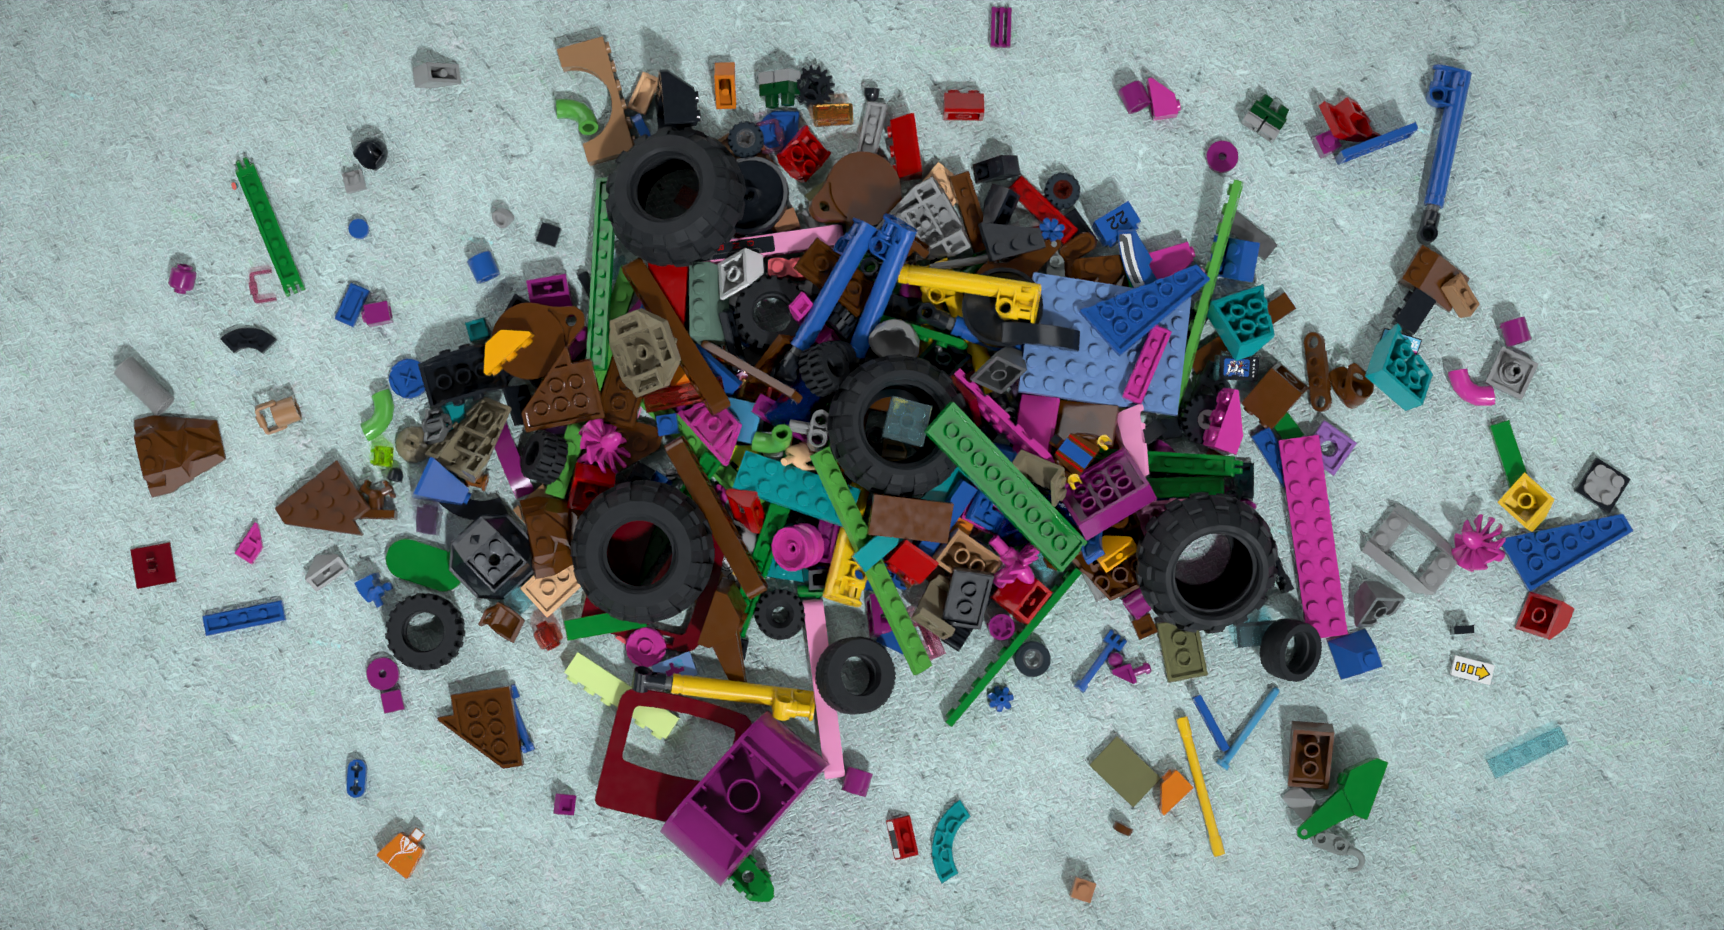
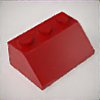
M914 113L891 119L890 126H887L888 138H892L893 145H890L889 148L891 157H895L896 165H892V167L895 169L900 182L922 179V165Z

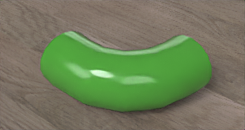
M556 99L557 119L574 120L578 124L579 131L584 135H591L597 132L598 122L596 116L587 105L574 99Z
M390 389L382 390L371 396L375 407L374 413L370 419L360 423L368 442L384 433L393 419L395 407Z
M781 424L774 427L772 433L756 431L752 441V451L770 454L780 453L787 449L792 440L791 428Z

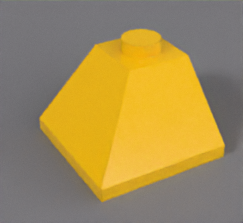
M1524 472L1497 503L1526 529L1533 532L1546 518L1555 499Z

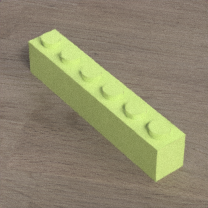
M577 652L564 672L568 675L566 679L575 685L578 682L585 686L583 690L592 696L595 693L602 697L600 701L609 707L612 704L618 707L621 695L626 690L632 689L630 685ZM644 706L636 707L632 716L636 719L634 721L636 725L643 729L647 726L652 730L651 734L659 740L662 737L667 739L680 720L679 717L668 710Z

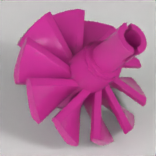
M600 418L590 420L579 431V435H581L580 449L587 448V452L579 457L577 462L582 463L585 461L584 464L591 465L596 461L601 471L606 473L605 460L616 474L619 471L616 469L614 461L623 468L627 466L617 453L630 458V453L623 447L618 448L619 444L626 443L627 441L622 437L621 433L615 432L616 426L605 424L603 419Z
M1479 514L1473 521L1476 531H1473L1467 519L1463 524L1462 533H1455V548L1451 551L1457 561V565L1467 571L1474 572V570L1488 569L1487 563L1494 560L1500 562L1505 558V552L1499 548L1504 544L1506 538L1503 537L1494 542L1492 541L1494 536L1501 534L1503 525L1500 523L1493 532L1489 533L1490 527L1495 521L1493 517H1488L1487 525L1482 530L1483 514Z
M998 534L995 535L988 543L998 552L1003 564L1001 569L994 574L993 583L997 587L1003 588L1007 583H1013L1017 577L1026 584H1032L1035 576L1028 564L1036 561L1039 558L1036 555L1040 552L1030 542L1019 552L1018 549L1015 550L1014 547H1009Z

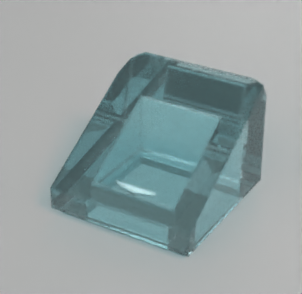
M519 587L515 588L503 600L520 616L533 604Z

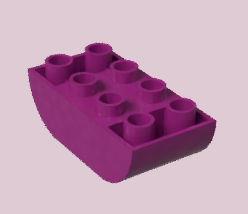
M768 710L741 735L688 794L665 822L660 832L721 887L830 764L781 720L775 719L772 712Z

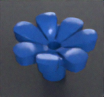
M1045 218L1043 224L1039 225V228L1043 232V239H1050L1051 242H1055L1057 239L1063 238L1064 234L1062 231L1065 229V226L1063 224L1057 225V219L1050 221L1049 218Z
M995 686L993 688L994 693L989 692L987 695L989 699H992L989 702V707L993 708L996 706L997 712H1002L1003 707L1007 710L1010 709L1011 704L1009 701L1014 700L1013 694H1008V687H1004L1001 690L999 686Z

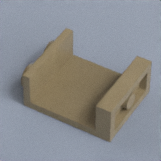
M1021 449L1012 464L1029 481L1050 489L1052 506L1056 507L1058 502L1062 501L1067 493L1065 489L1066 477L1064 467Z
M939 574L930 579L911 619L945 640L953 635L955 628L941 620L950 579Z

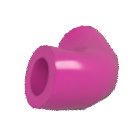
M1468 369L1448 372L1452 388L1462 400L1475 406L1495 405V393L1491 385L1478 386L1474 384L1469 377Z

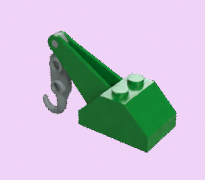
M1369 757L1345 768L1343 772H1339L1336 783H1338L1337 790L1296 828L1297 837L1303 840L1309 838L1314 846L1333 854L1357 857L1359 860L1358 865L1355 868H1348V871L1353 873L1360 871L1365 865V856L1362 851L1353 847L1345 838L1325 830L1352 816L1368 820L1388 762Z

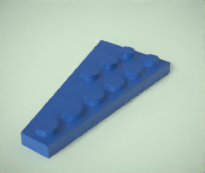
M1196 264L1163 279L1160 278L1150 284L1142 285L1116 295V297L1083 308L1079 310V313L1120 357L1207 284L1210 278Z
M1624 514L1507 537L1501 547L1526 589L1530 592L1633 532V529Z

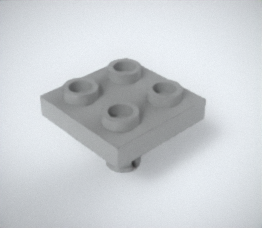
M1502 346L1484 383L1518 400H1522L1539 364Z

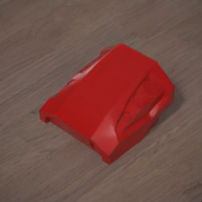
M804 125L787 146L777 154V160L790 177L804 183L822 167L831 152L826 150L809 131V127Z

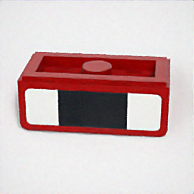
M910 815L886 820L894 859L899 860L919 855Z

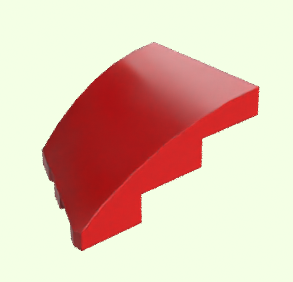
M1346 97L1336 106L1326 101L1319 105L1335 138L1351 142H1365L1381 136L1380 133L1372 130L1370 126L1371 120L1357 101Z

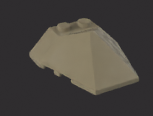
M487 397L481 399L466 412L467 417L459 424L455 422L452 425L453 429L447 433L444 441L432 444L425 455L437 460L450 473L475 484L487 468L511 408Z

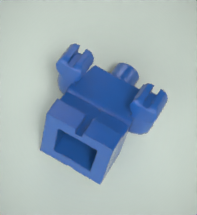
M379 572L373 573L354 583L359 594L368 603L373 601L376 608L384 605L381 597L385 596V590L393 589L391 582L383 585L380 583L379 578L381 576Z

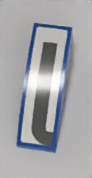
M1135 229L1119 230L1117 233L1121 259L1132 287L1137 288L1155 282L1157 278L1149 266L1153 259Z

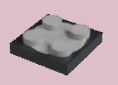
M1595 458L1574 492L1605 512L1610 513L1631 479L1599 458Z

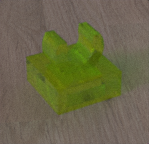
M374 446V449L370 450V452L374 453V460H370L373 466L393 468V447Z

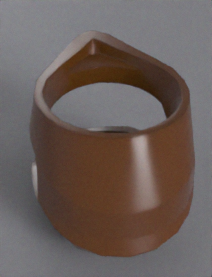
M1356 363L1348 365V369L1341 366L1329 372L1333 390L1340 401L1350 409L1364 404L1374 390V384L1365 377L1366 371ZM1358 373L1362 375L1363 380L1356 378L1353 374Z

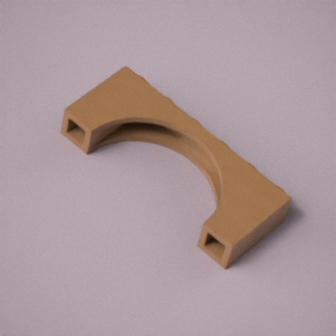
M602 36L558 48L557 52L564 72L582 71L589 73L601 80L611 95L612 112L608 124L597 137L583 143L589 166L617 159L623 150L627 152L635 145L634 140L636 138L635 135H630L629 129L632 128L630 117H625L624 110L627 109L625 99H620L619 91L622 88L619 79L615 80L613 72H617L614 60L610 61L608 54L612 53L609 41L605 42Z

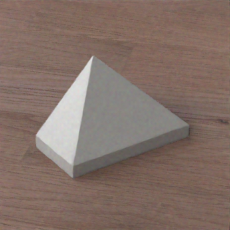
M338 554L316 555L305 576V580L317 592L346 572L349 567Z
M1292 787L1282 797L1303 821L1319 808L1315 800L1300 787Z

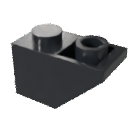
M999 155L972 164L976 184L1006 180L1020 175L1017 155Z

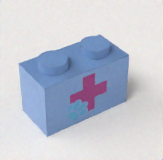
M690 651L652 666L653 672L666 673V676H672L673 673L692 676L699 674Z

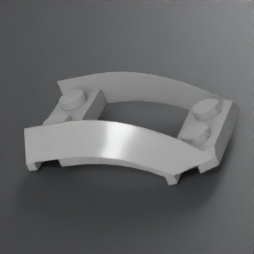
M1400 504L1393 509V512L1373 537L1367 541L1362 550L1364 554L1374 559L1375 562L1400 580L1413 593L1434 595L1457 566V561L1452 555V546ZM1409 525L1441 550L1440 554L1419 580L1386 554Z

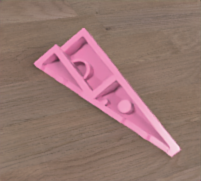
M1139 404L1118 413L1115 437L1119 448L1125 447L1142 474L1147 476L1149 474L1147 443H1145L1143 433L1145 423L1141 422L1140 417L1144 407L1143 404ZM1148 504L1141 508L1143 514L1151 513L1152 507Z

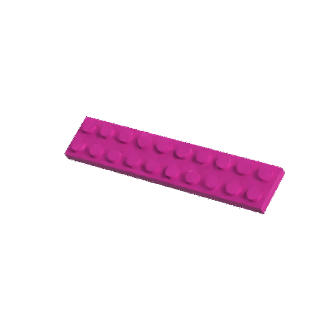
M1319 435L1279 440L1278 444L1304 622L1316 628L1320 638L1347 635L1348 631Z

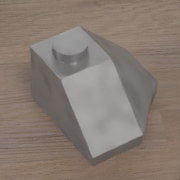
M1364 581L1354 595L1355 626L1372 627L1378 623L1377 619L1384 615L1389 617L1395 614L1405 600V597L1379 581Z

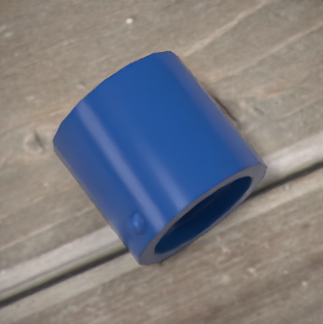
M491 251L477 254L467 261L477 284L487 282L500 275L499 268Z

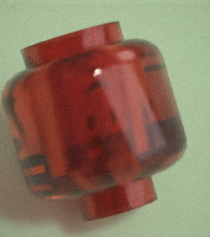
M545 620L536 625L537 630L534 631L533 637L540 649H546L548 652L561 645L560 641L563 639V635L555 622L548 623Z

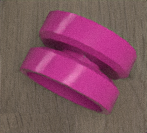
M808 523L785 527L779 530L773 538L772 554L781 568L787 571H798L817 564L823 557L824 540L821 533L816 527Z

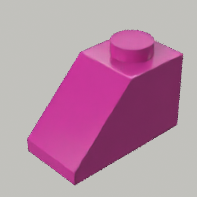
M1148 78L1146 85L1148 96L1151 100L1150 107L1153 121L1177 117L1178 111H1181L1180 100L1176 99L1175 93L1155 79Z

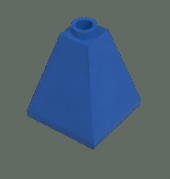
M430 457L412 497L421 500L462 505L463 503H468L472 493L468 492L469 488L437 460Z

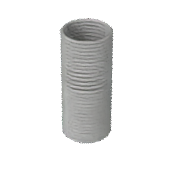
M128 357L115 369L114 375L155 415L165 412L174 402L172 394L158 383L134 357Z

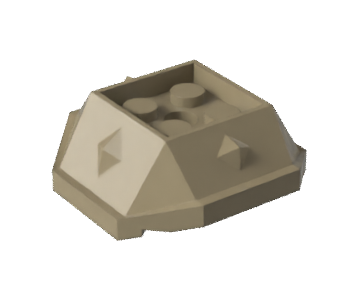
M642 308L611 320L609 326L611 328L609 345L622 382L627 388L632 390L636 397H640L669 386L676 369L681 363V357L676 346L677 339L673 337L668 321Z

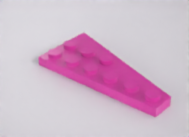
M961 369L954 373L955 377L977 397L980 416L984 422L992 423L994 429L999 434L1004 433L1013 445L1018 444L1020 449L1055 464L1052 455L1034 438L1029 440V436L1019 424L1015 426L1009 419L1010 415L989 395L986 394L984 396L975 382L969 383Z

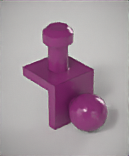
M1117 652L1111 653L1108 657L1110 666L1115 667V669L1110 670L1111 674L1132 684L1137 683L1135 676L1144 673L1147 675L1152 671L1150 664L1147 662L1132 669L1131 663L1121 666L1123 657Z

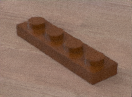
M965 171L951 176L949 180L973 253L986 250L978 227L979 223H983V213L970 173Z

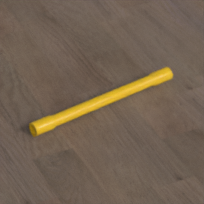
M1188 716L1176 719L1189 761L1208 830L1213 856H1221L1225 854V850L1218 832L1193 742Z

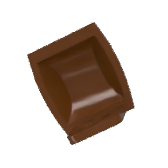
M497 602L496 605L484 611L478 625L482 627L488 624L498 635L515 643L525 620L510 607Z

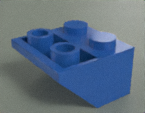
M1214 235L1213 242H1217L1218 235ZM1229 237L1218 277L1253 282L1260 243Z

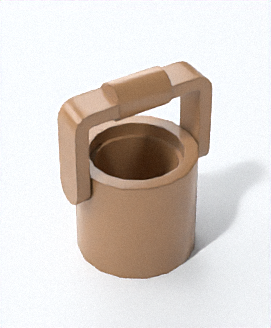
M293 395L276 402L275 400H270L255 407V418L260 428H263L267 435L284 430L288 427L287 425L302 420L300 407ZM270 407L277 426L268 429L267 422L260 410Z

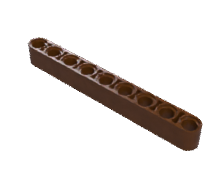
M638 257L621 267L623 274L645 310L668 321L672 335L677 339L676 346L681 357L680 366L709 413L714 416L729 408L731 403L644 261Z
M681 435L666 444L664 447L692 499L708 520L712 535L749 599H753L769 589L767 582L688 441Z

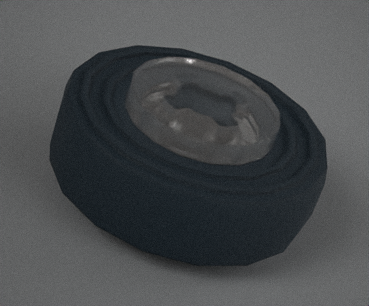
M1029 641L1023 643L1017 649L1015 665L1021 674L1028 677H1037L1044 674L1049 668L1051 656L1043 644L1037 641Z

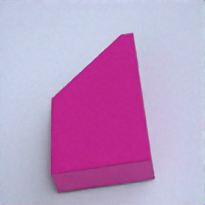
M255 522L235 552L236 555L250 564L255 562L264 548L258 523Z

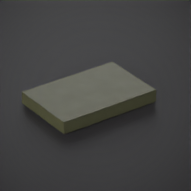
M1167 622L1156 623L1168 683L1207 676L1208 672L1199 630H1197V633L1180 630L1175 625Z
M1118 736L1089 764L1132 807L1161 779Z

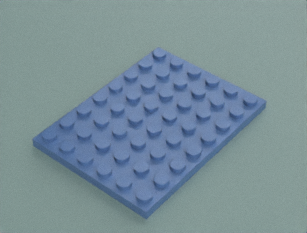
M1034 272L1032 280L1035 283L1041 284L1044 306L1040 324L1080 331V344L1078 352L1059 350V348L1023 344V359L1026 362L1027 371L1019 377L1017 392L1094 404L1114 405L1126 409L1138 405L1122 398V394L1148 333L1119 357L1079 313V310L1091 307L1096 305V303L1116 297V295L1135 288ZM1191 297L1158 324L1172 331L1142 401L1143 411L1171 416H1177Z

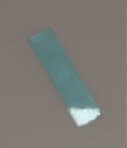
M1557 726L1486 760L1494 778L1497 779L1569 744L1561 727Z

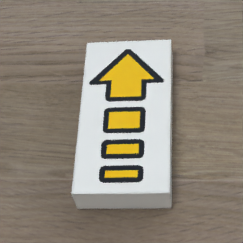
M1454 655L1449 675L1490 685L1495 665Z

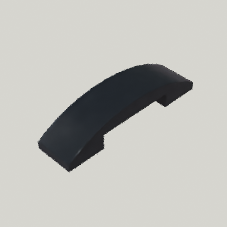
M1003 322L1001 343L1038 345L1078 352L1080 331L1045 324Z

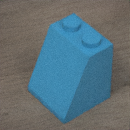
M728 397L731 403L728 409L742 424L736 443L752 445L753 437L756 431H759L761 418L751 412L755 403Z

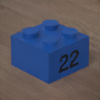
M1127 201L1095 220L1091 229L1103 248L1106 246L1111 248L1118 244L1117 232L1119 230L1135 229L1136 231L1139 229L1138 226L1141 220L1130 202Z

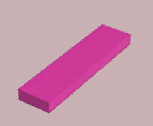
M1157 325L1148 333L1122 398L1138 405L1142 404L1172 331Z

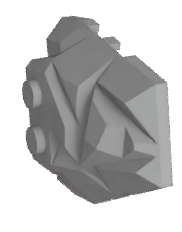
M933 176L915 185L889 213L918 230L916 236L931 247V251L925 259L914 251L907 259L909 264L919 260H934L944 256L952 257L971 247L962 221L944 189L940 188ZM883 219L875 228L881 230L885 220Z

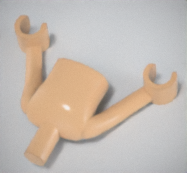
M792 436L789 447L785 449L787 456L781 459L782 465L787 466L793 463L797 468L817 473L814 466L806 464L811 461L810 456L814 454V451H811L804 441L792 445L795 438Z

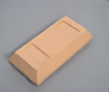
M642 72L627 108L646 115L656 92L658 78Z

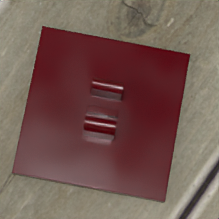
M171 542L130 549L137 589L177 582Z

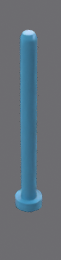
M1277 687L1272 688L1222 760L1218 759L1216 761V764L1224 770L1228 771L1230 768L1228 764L1279 694L1280 690Z

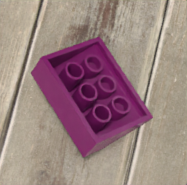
M1123 447L1086 469L1080 476L1082 483H1074L1075 490L1070 487L1069 483L1065 482L1067 493L1062 502L1087 541L1155 501L1157 498L1149 482L1126 448Z

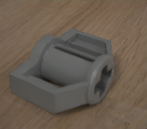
M444 407L434 410L430 408L425 409V419L422 420L424 443L430 445L444 441L448 431L452 428V420ZM442 413L440 417L433 418V415Z

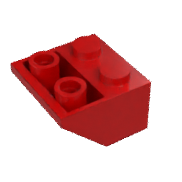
M1016 577L1013 583H1007L1003 588L998 587L991 598L1017 621L1029 624L1051 596L1052 592L1036 578H1034L1032 584H1026Z

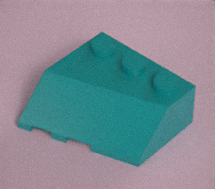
M1263 284L1211 301L1207 317L1235 361L1254 355L1275 336Z
M1396 324L1375 346L1365 377L1403 410L1407 411L1423 405L1433 373L1422 357L1415 355L1411 349V341L1409 338L1405 339L1400 332L1402 328L1399 324Z

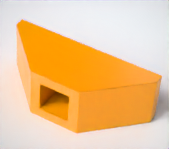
M500 330L485 343L484 373L488 376L498 374L503 369L501 365L506 361L511 362L518 355L516 352L521 347L525 349L533 342L531 338L535 335L529 331Z

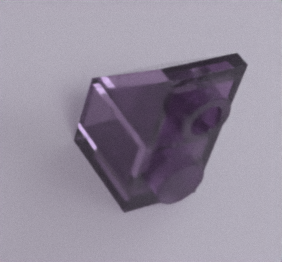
M423 504V507H417L416 532L439 536L443 512L439 511L435 505Z

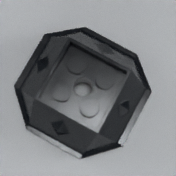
M508 513L480 514L450 542L448 569L476 598L506 600L534 574L531 563L533 555L528 534ZM491 555H498L497 561H488Z

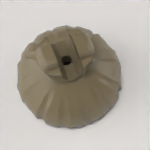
M417 426L404 428L400 431L395 441L398 455L405 461L412 463L422 462L428 458L425 453L432 445L424 443L422 427Z

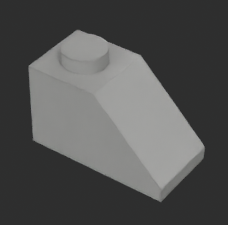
M426 62L412 68L415 88L432 89L461 84L459 64Z

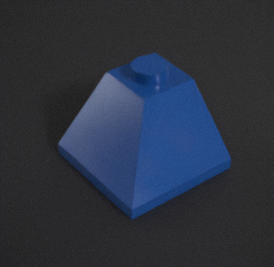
M1366 628L1327 641L1340 680L1383 666L1376 646Z

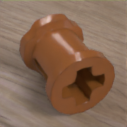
M481 474V477L475 484L466 480L465 486L478 487L482 491H486L489 474Z

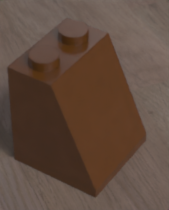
M1278 362L1267 372L1241 404L1248 414H1254L1259 419V423L1263 427L1272 430L1307 392L1309 387L1283 364Z

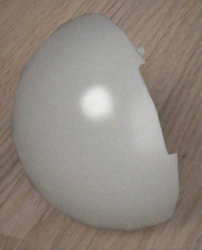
M892 319L883 321L874 328L869 336V345L872 351L879 357L893 354L917 357L919 354L920 340L917 332L910 324L903 320Z

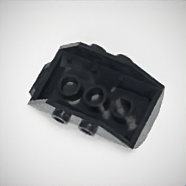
M470 343L458 346V350L454 351L450 349L442 350L439 352V355L418 364L431 410L451 404L454 407L465 404V400L472 398L473 401L484 399V395L500 391L503 387H508L509 382L515 376L509 374L504 369L495 376L493 374L488 376L484 373L485 343L470 346Z

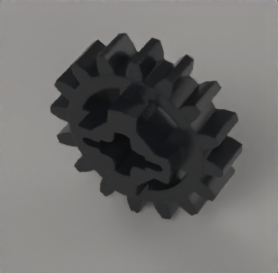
M810 65L808 71L802 68L803 74L797 80V89L800 91V95L795 96V99L800 98L799 104L806 103L807 109H809L810 105L816 106L817 109L818 104L825 107L824 101L830 102L829 95H834V91L830 89L835 87V83H830L833 79L832 75L826 76L828 70L821 72L820 66L813 70V66ZM812 75H817L820 78L812 77ZM805 79V86L800 89L801 82ZM810 82L814 86H817V93L813 89H810ZM827 85L826 92L822 96L821 90ZM810 96L815 98V100H811L806 97Z

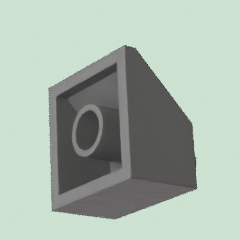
M1004 347L970 377L971 381L1002 394L1027 371L1023 352L1013 347Z

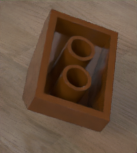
M722 577L715 591L698 645L713 648L728 680L747 682L740 632L748 616V613L745 612L747 604L735 581Z

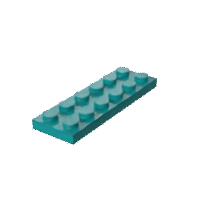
M745 451L732 489L755 491L758 493L759 499L843 527L819 475L790 465L783 466L779 461ZM847 485L855 503H857L861 489Z

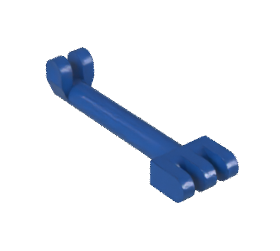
M1111 629L1103 639L1107 645L1084 677L1074 684V687L1078 688L1080 692L1084 693L1089 682L1114 649L1120 652L1127 643L1126 639H1123L1120 644L1117 643L1121 637L1119 634L1114 639H1111L1110 637L1114 634V630Z
M513 684L511 688L514 692L512 694L519 735L523 742L521 749L524 754L535 750L533 742L530 741L515 699L519 698L520 694L516 684Z

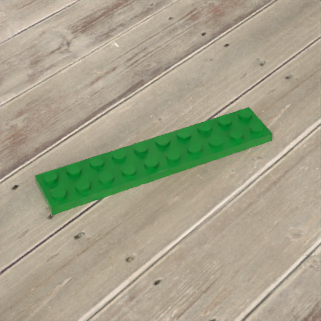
M950 402L926 428L924 433L1058 572H1063L1081 551V547L1088 543L954 402Z

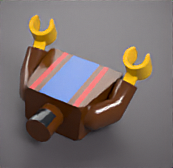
M1070 433L1067 439L1064 440L1055 434L1049 441V444L1057 449L1053 456L1054 462L1064 467L1066 483H1069L1073 490L1076 489L1075 482L1082 483L1080 476L1099 453L1100 447L1098 446L1108 450L1104 443L1107 441L1112 442V440L1107 435Z

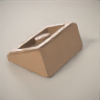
M1458 273L1441 287L1459 318L1471 317L1480 305L1461 273Z

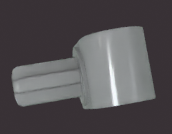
M818 410L813 414L809 423L790 420L789 427L792 432L806 434L808 448L811 451L818 452L824 448L827 440V417L829 414L824 410ZM821 417L826 423L819 425L815 419ZM819 437L822 443L814 444L811 438Z

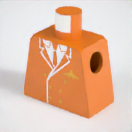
M415 827L410 835L400 832L376 856L404 878L408 879L413 874L425 851V848L419 844L425 833Z

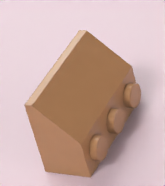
M958 528L949 533L948 543H941L933 557H931L939 563L938 565L951 574L954 567L995 574L1003 564L996 554Z

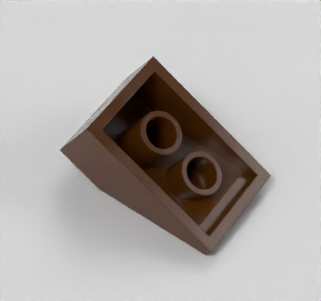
M1421 245L1416 250L1398 283L1412 291L1415 288L1420 289L1436 300L1435 305L1449 313L1453 307L1441 287L1458 273L1462 274L1467 283L1470 278L1442 256Z
M1292 721L1288 786L1318 789L1329 788L1335 734L1333 724Z

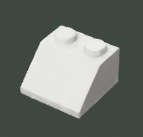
M744 248L718 263L720 299L724 300L749 286L764 273L763 255Z

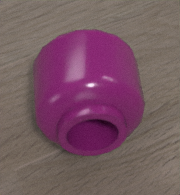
M177 263V266L171 268L168 284L174 288V292L186 294V291L194 289L197 273L193 270V266Z

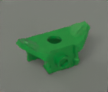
M750 854L728 880L732 879L734 881L732 886L739 893L744 891L746 893L745 897L749 901L770 902L775 897L774 887L770 880L772 876L764 868L760 870L755 865L757 860ZM745 871L753 872L754 879L752 882L746 883L743 881L742 874Z

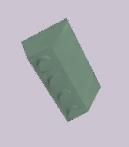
M694 262L693 265L689 266V336L694 344L698 343L701 345L704 340H707L714 345H726L719 313L729 308V297L724 300L720 299L718 265L711 262Z

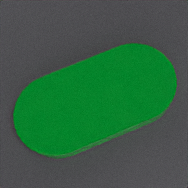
M411 539L398 540L387 551L386 565L389 571L398 578L442 592L453 590L461 584L448 569V551Z

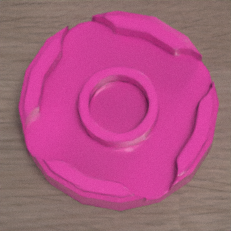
M643 627L635 630L630 634L626 642L628 658L637 666L652 667L658 664L666 653L665 638L654 628Z

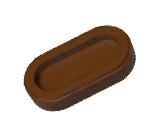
M1083 232L1063 244L1059 253L1065 262L1075 261L1094 250L1097 245V239L1093 233Z

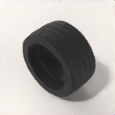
M1282 618L1274 621L1265 631L1260 644V661L1269 674L1287 681L1299 682L1307 679L1318 666L1322 654V642L1318 631L1312 625L1295 619ZM1295 635L1297 641L1296 651L1292 660L1286 665V647L1290 639Z

